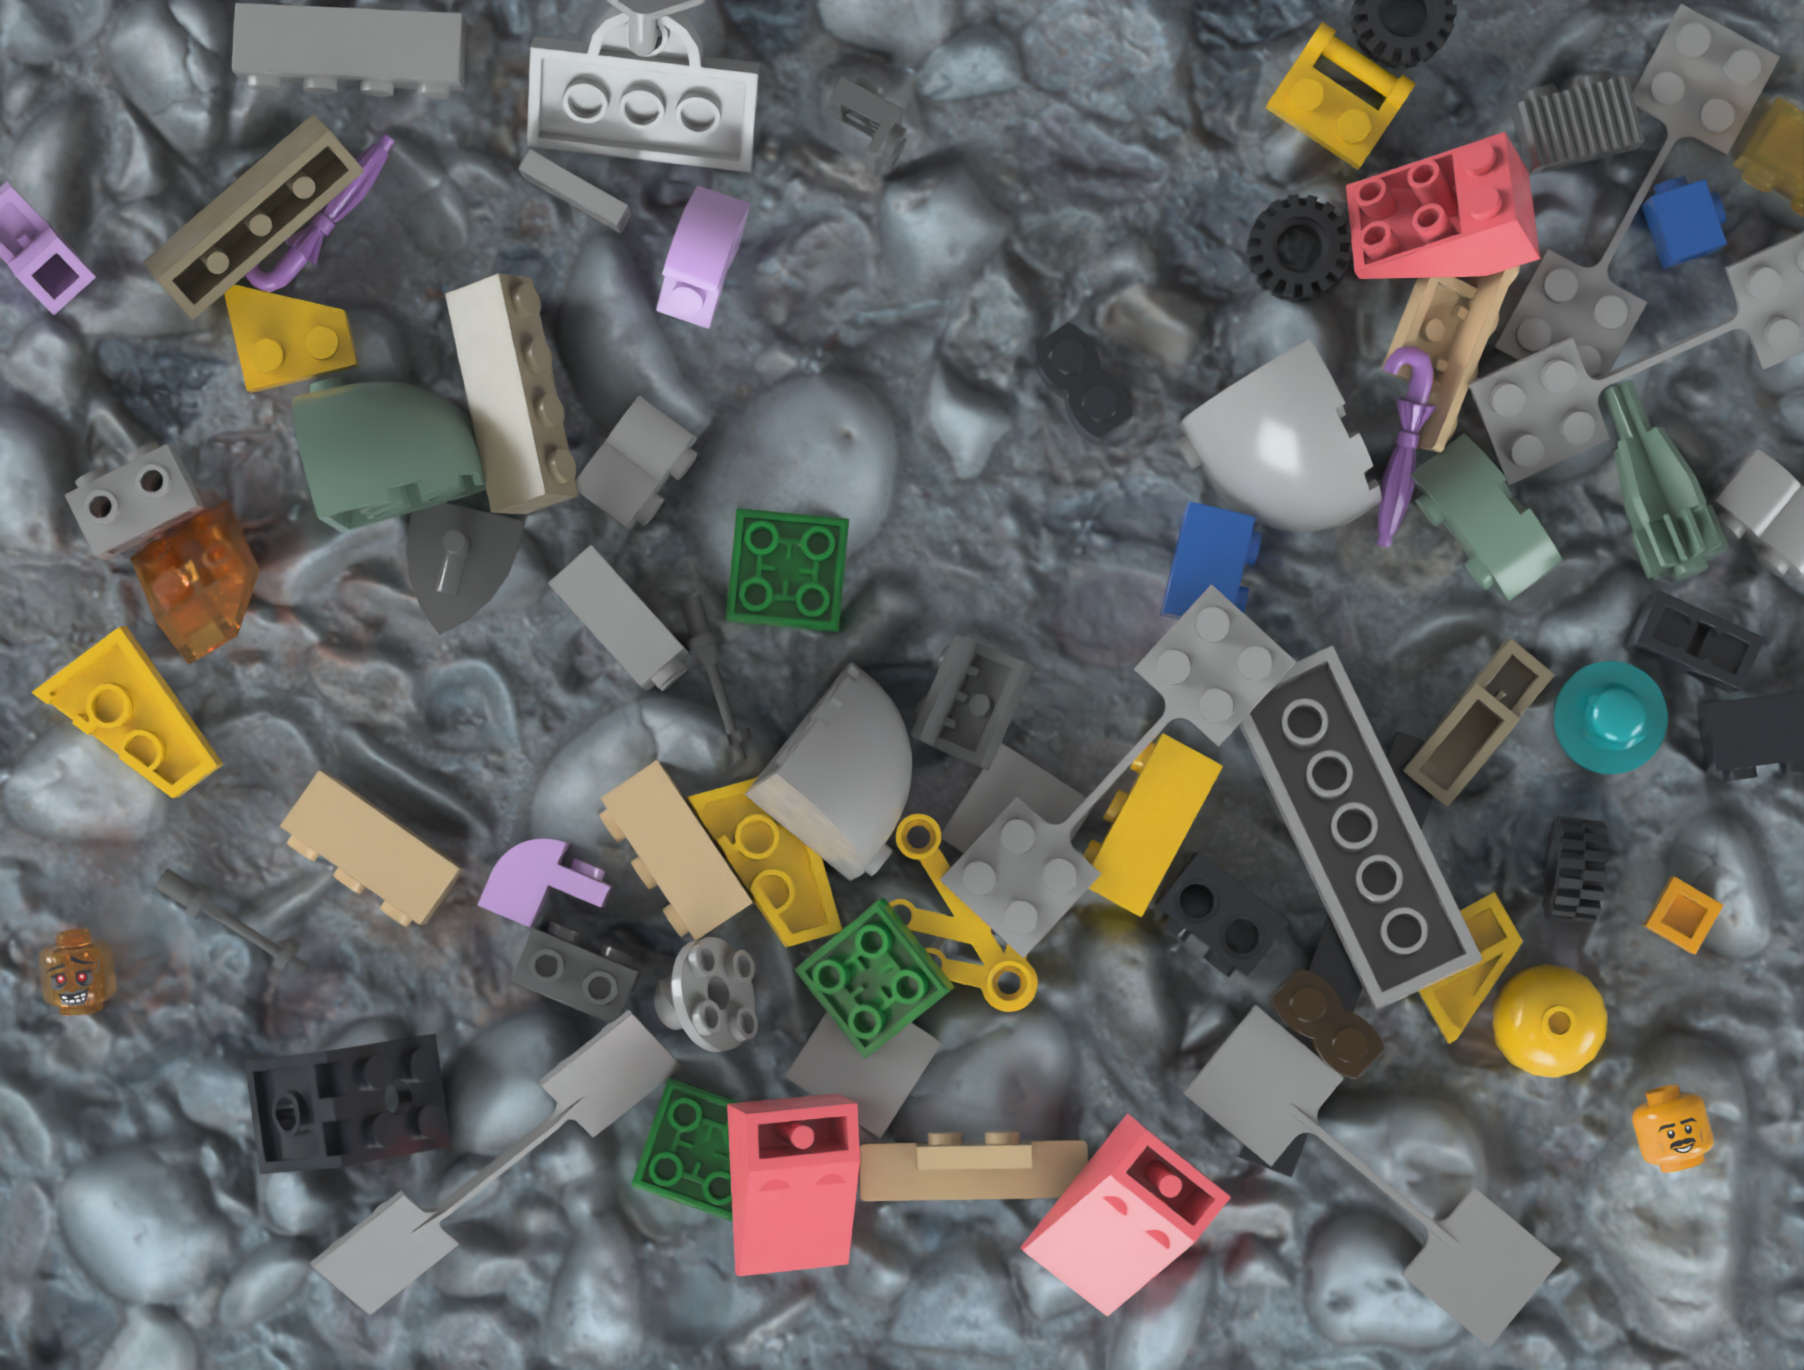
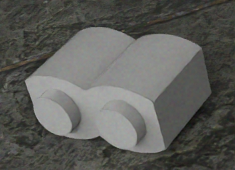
M638 396L576 479L578 492L629 530L637 521L645 526L664 501V498L657 494L670 476L676 480L681 479L696 459L698 453L691 449L697 439L648 401Z
M1756 449L1746 455L1706 505L1712 504L1724 534L1737 541L1743 536L1759 550L1755 555L1756 559L1771 573L1779 577H1783L1785 573L1792 577L1802 575L1804 573V486L1773 458L1760 449Z

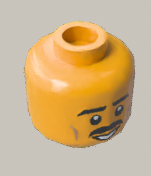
M1679 1084L1665 1085L1645 1092L1647 1102L1638 1106L1632 1113V1122L1644 1161L1649 1164L1659 1165L1661 1172L1664 1173L1692 1168L1705 1162L1704 1153L1712 1148L1714 1137L1702 1097L1694 1093H1681Z

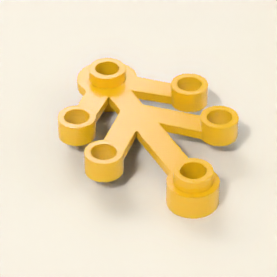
M912 814L904 818L896 830V843L899 850L910 859L920 860L954 917L915 908L910 901L905 899L892 900L889 902L890 906L893 908L896 905H904L910 909L912 917L909 924L906 925L909 930L972 944L985 966L946 959L939 949L932 947L924 948L927 953H933L940 958L942 963L941 970L950 981L981 988L986 1001L998 1010L1014 1012L1026 1007L1033 1000L1038 987L1036 972L1026 961L1027 955L1025 958L1021 957L1008 943L1004 953L991 933L992 928L940 881L951 867L939 849L941 830L937 822L925 814ZM914 827H923L930 834L929 843L923 848H914L907 840L909 831ZM1005 972H1013L1020 979V987L1014 994H1004L998 987V979Z

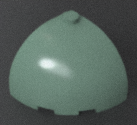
M332 377L309 385L310 393L293 397L292 410L295 431L317 517L342 533L487 491L472 419L458 405L440 394L426 388L400 382L375 381L344 385L341 377Z

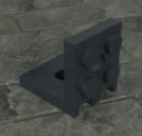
M436 1033L334 1050L245 1061L260 1174L338 1168L451 1147ZM389 1084L396 1089L398 1094V1106L394 1113L389 1111L385 1103V1092Z

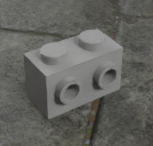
M151 442L127 454L126 457L129 463L111 472H108L106 467H101L84 474L75 481L78 488L65 494V497L94 556L108 560L207 510L177 449L168 444L159 447L158 442ZM163 478L162 487L155 491L157 482ZM112 504L110 513L105 517L107 506Z

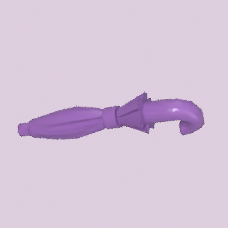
M383 134L376 144L373 143L355 159L364 169V172L326 204L320 212H317L310 220V226L291 235L284 241L289 246V249L272 270L263 272L260 269L259 263L245 275L254 288L272 292L285 287L296 277L307 261L315 266L317 265L324 235L328 236L336 226L334 223L344 218L364 199L376 181L389 155L388 151L395 144L392 138Z
M1415 346L1397 348L1386 360L1382 370L1387 373L1398 374L1399 368L1403 364H1409L1412 367L1406 398H1396L1401 429H1398L1396 444L1398 445L1392 452L1381 479L1380 490L1382 498L1378 505L1377 529L1380 532L1377 545L1383 547H1391L1393 534L1397 533L1409 506L1415 487V482L1410 474L1416 470L1415 448H1418L1421 436L1419 431L1437 407L1434 404L1428 403L1433 381V367L1429 354Z

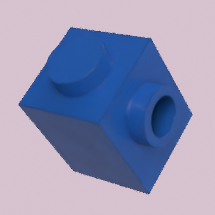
M1681 176L1662 182L1653 187L1656 195L1651 196L1641 205L1662 269L1715 253L1727 244L1721 224L1726 222L1724 206L1719 194L1716 191H1709L1706 179L1688 184L1686 176Z

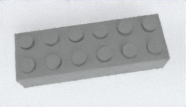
M1333 645L1296 662L1239 726L1373 1010L1376 1011L1479 964L1482 957Z

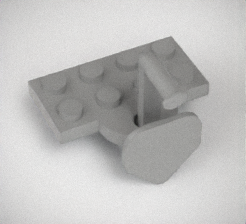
M606 0L614 7L608 9L596 23L590 43L538 36L533 37L530 47L527 146L751 172L760 63L703 55L700 34L691 20L680 11L701 5L706 0ZM658 28H660L662 32V35L660 37H658Z

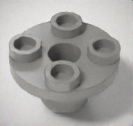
M716 937L700 938L687 943L675 960L672 976L660 979L654 993L655 1010L661 1022L673 1030L684 1029L695 1044L710 1052L730 1050L739 1046L744 1040L752 1039L758 1030V1020L754 1012L755 998L751 981L754 976V963L751 956L745 950H735L729 943Z

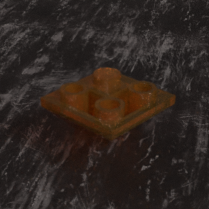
M226 500L212 509L200 512L192 521L167 536L151 541L143 550L130 557L155 621L188 665L238 636L260 571L233 507Z

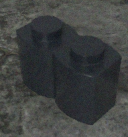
M1067 322L1035 344L1033 359L1039 377L1049 390L1060 398L1065 399L1067 415L1073 427L1084 439L1097 446L1130 423L1133 413L1126 391L1112 375L1100 369L1098 353L1089 337L1081 329Z

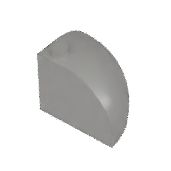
M1310 338L1248 374L1186 416L1177 428L1182 437L1175 440V443L1190 469L1193 470L1200 466L1210 484L1230 506L1242 514L1255 516V521L1262 525L1290 532L1322 531L1347 524L1375 509L1381 502L1380 485L1376 479L1367 483L1364 475L1373 467V463L1361 434L1357 430L1353 433L1346 432L1340 419L1346 415L1343 407L1346 403Z
M853 662L849 663L744 794L850 881L861 876L864 872L873 876L888 859L893 850L885 843L896 827L908 799L912 778V753L908 733L897 707L874 679Z

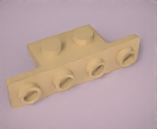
M1520 265L1488 276H1471L1468 284L1456 277L1417 278L1381 368L1382 371L1386 360L1397 348L1415 346L1429 354L1433 367V381L1428 403L1434 404L1437 407L1421 427L1418 448L1415 449L1442 452L1446 443L1453 436L1457 427V415L1466 392L1470 388L1468 383L1477 378L1478 362L1488 338L1493 334L1498 325L1500 307L1509 285L1518 275ZM1403 364L1399 368L1398 374H1387L1409 384L1412 367L1409 364Z
M1019 1131L985 1132V1141L962 1142V1132L928 1133V1142L863 1143L860 1146V1198L863 1201L1060 1198L1088 1163V1145L1084 1140L1020 1141Z

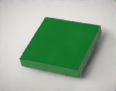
M737 508L726 622L839 633L850 520L846 518Z
M885 898L874 903L794 969L864 1059L875 1053L955 988Z
M669 1077L631 1186L733 1222L727 1104L741 1102Z

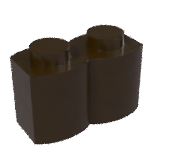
M1295 968L1268 996L1271 1007L1278 1018L1290 1029L1309 1037L1311 1045L1319 1058L1330 1068L1346 1077L1357 1079L1385 1051L1375 1029L1357 1014L1343 1010L1341 1001L1333 988L1320 976L1310 971Z

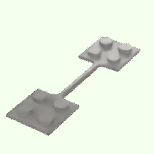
M1680 4L1632 92L1636 108L1664 124L1667 132L1666 140L1599 263L1592 267H1582L1547 249L1495 344V349L1518 361L1572 337L1584 369L1590 377L1598 378L1610 372L1647 304L1646 301L1618 287L1610 280L1607 270L1615 251L1674 143L1681 138L1689 137L1727 156L1780 56Z
M1804 231L1725 267L1737 301L1736 311L1731 318L1598 378H1592L1586 373L1575 341L1572 337H1569L1468 383L1501 472L1507 478L1505 481L1506 485L1509 486L1610 440L1598 407V398L1604 388L1728 331L1743 329L1747 332L1762 370L1804 352Z
M1211 584L1134 668L1165 700V712L1155 725L1065 822L1057 825L1047 823L1021 798L1016 796L940 881L1021 957L1025 958L1101 875L1071 844L1070 832L1077 822L1170 721L1177 718L1191 721L1219 747L1296 664V661Z
M1001 743L989 771L982 769L942 831L941 839L962 853H965L1016 796L1021 798L1044 821L1053 825L1065 822L1087 797ZM1093 806L1072 828L1070 841L1076 835ZM937 936L931 947L940 949L946 938ZM928 953L934 959L935 954ZM826 1012L785 1077L812 1095L838 1093L856 1102L858 1105V1124L881 1139L942 1042L915 1024L910 1023L875 1053L864 1059L829 1013Z
M1255 1005L1185 1089L1183 1094L1270 1166L1274 1164L1299 1134L1312 1133L1318 1136L1425 1226L1427 1230L1426 1244L1401 1275L1490 1348L1561 1259L1474 1186L1445 1219L1433 1220L1427 1217L1320 1127L1317 1120L1318 1110L1344 1078Z
M630 1010L626 1011L538 1081L541 1087L557 1101L554 1112L434 1207H420L401 1190L387 1202L378 1206L371 1215L347 1234L334 1241L328 1249L310 1262L312 1267L366 1313L371 1315L459 1245L458 1241L440 1225L441 1220L471 1199L559 1129L567 1120L577 1121L594 1138L681 1069V1064Z

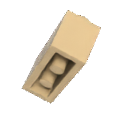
M656 760L602 796L600 799L607 809L600 813L599 816L617 843L624 838L628 839L638 854V857L631 861L633 868L649 890L656 885L660 887L670 902L662 910L679 936L683 937L690 932L696 941L749 907L754 901L684 799L685 797L661 761Z
M319 770L280 825L281 828L291 834L286 842L290 847L313 862L316 861L319 855L323 856L338 867L333 874L337 880L360 895L367 887L384 899L379 908L405 927H408L412 920L419 925L427 924L466 869L328 771Z

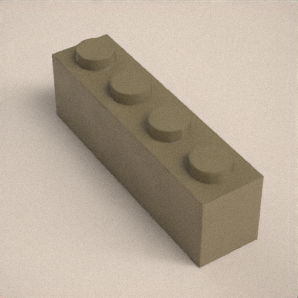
M312 114L142 263L185 313L194 320L364 172V169L334 134Z
M498 273L445 293L479 457L486 480L485 485L491 513L528 514L578 497L579 494L575 480L576 465L568 448L563 424L564 409L556 392L551 368L553 362L552 354L545 340L540 317L541 302L537 291L534 289L532 278Z

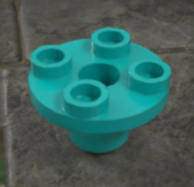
M1602 661L1581 668L1566 680L1554 698L1552 722L1554 733L1561 749L1574 763L1589 772L1613 775L1632 771L1645 764L1654 756L1660 748L1667 731L1668 712L1660 688L1648 674L1628 663Z

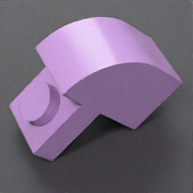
M6 181L0 187V257L7 263L13 274L55 315L94 280L96 276L43 216L41 217L15 188Z
M698 185L696 186L682 214L662 273L665 277L656 311L708 329L710 328L715 318L727 271L739 248L751 203Z
M533 839L514 846L498 860L489 876L478 906L525 926L535 927L552 887L596 906L605 907L614 886L602 881L605 870L574 858L571 867L562 865L571 843L557 839Z

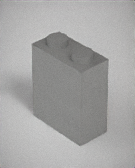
M592 545L586 548L548 583L646 691H650L655 685L664 691L688 669L682 661L690 653Z

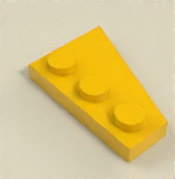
M120 626L31 692L44 703L52 704L72 719V724L84 733L93 735L116 752L120 760L171 798L182 796L223 765L221 759L127 626Z
M757 778L684 798L784 947L842 931L822 858L744 795Z

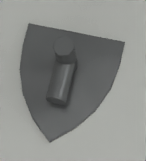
M447 502L411 512L406 543L409 579L420 608L439 635L469 620L494 597L510 573L519 550L525 521Z

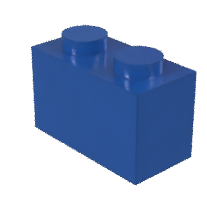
M1191 501L1186 504L1160 616L1179 620L1211 584L1244 613L1249 588L1240 586L1245 564L1255 565L1262 538L1261 532L1253 531L1255 516Z

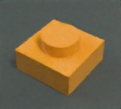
M1670 876L1642 926L1688 953L1696 954L1724 905L1677 877Z

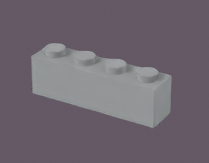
M235 3L232 71L240 81H247V88L257 91H280L281 83L303 84L304 91L316 94L337 93L338 86L360 87L359 92L368 96H393L394 88L416 89V96L422 98L447 99L450 98V91H465L468 24L462 13Z

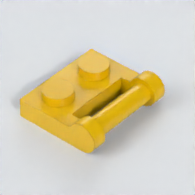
M1322 21L1265 108L1359 170L1416 83L1403 74L1400 78H1397L1335 37L1334 35L1337 30ZM1321 54L1385 96L1386 99L1379 110L1313 68Z

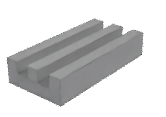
M529 149L518 168L523 178L620 234L632 215L627 204Z

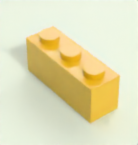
M1164 733L1159 735L1156 743L1151 742L1130 766L1131 770L1139 773L1130 791L1126 793L1118 789L1102 818L1111 823L1101 843L1091 839L1082 854L1101 873L1088 889L1138 917H1142L1223 765Z

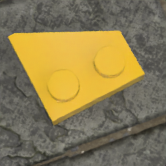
M235 284L224 293L244 382L249 393L360 367L348 315L345 310Z
M1495 892L1460 911L1481 954L1482 960L1480 963L1418 991L1448 1044L1458 1039L1473 1014L1523 943Z

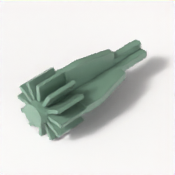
M1628 380L1620 385L1605 389L1603 398L1620 437V441L1617 442L1618 449L1614 451L1626 514L1633 529L1634 536L1631 538L1648 580L1651 578L1659 580L1670 574V577L1675 576L1676 580H1683L1709 568L1707 561L1714 560L1715 555L1725 553L1727 551L1726 548L1729 547L1712 504L1706 506L1707 502L1695 474L1663 426L1651 428L1633 381Z

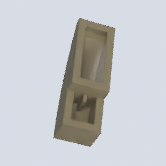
M1511 638L1506 639L1444 715L1402 771L1443 805L1448 807L1521 720V715L1555 674Z

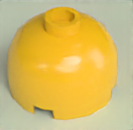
M1542 964L1521 969L1503 984L1493 1002L1492 1026L1497 1047L1511 1064L1531 1075L1557 1078L1578 1072L1596 1057L1606 1039L1608 1016L1601 994L1587 977L1567 966Z

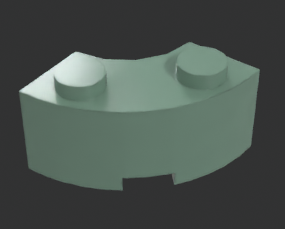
M1465 433L1410 474L1422 494L1415 499L1418 507L1434 526L1443 523L1470 558L1465 563L1468 572L1484 590L1493 586L1508 601H1511L1563 561L1552 540L1531 509H1526L1512 496L1505 483L1507 478Z

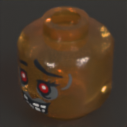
M71 929L56 933V943L42 949L38 956L44 1001L49 1005L59 1007V1014L66 1016L84 1015L103 1010L105 1008L104 1001L111 998L117 989L111 945L107 941L91 938L89 929Z

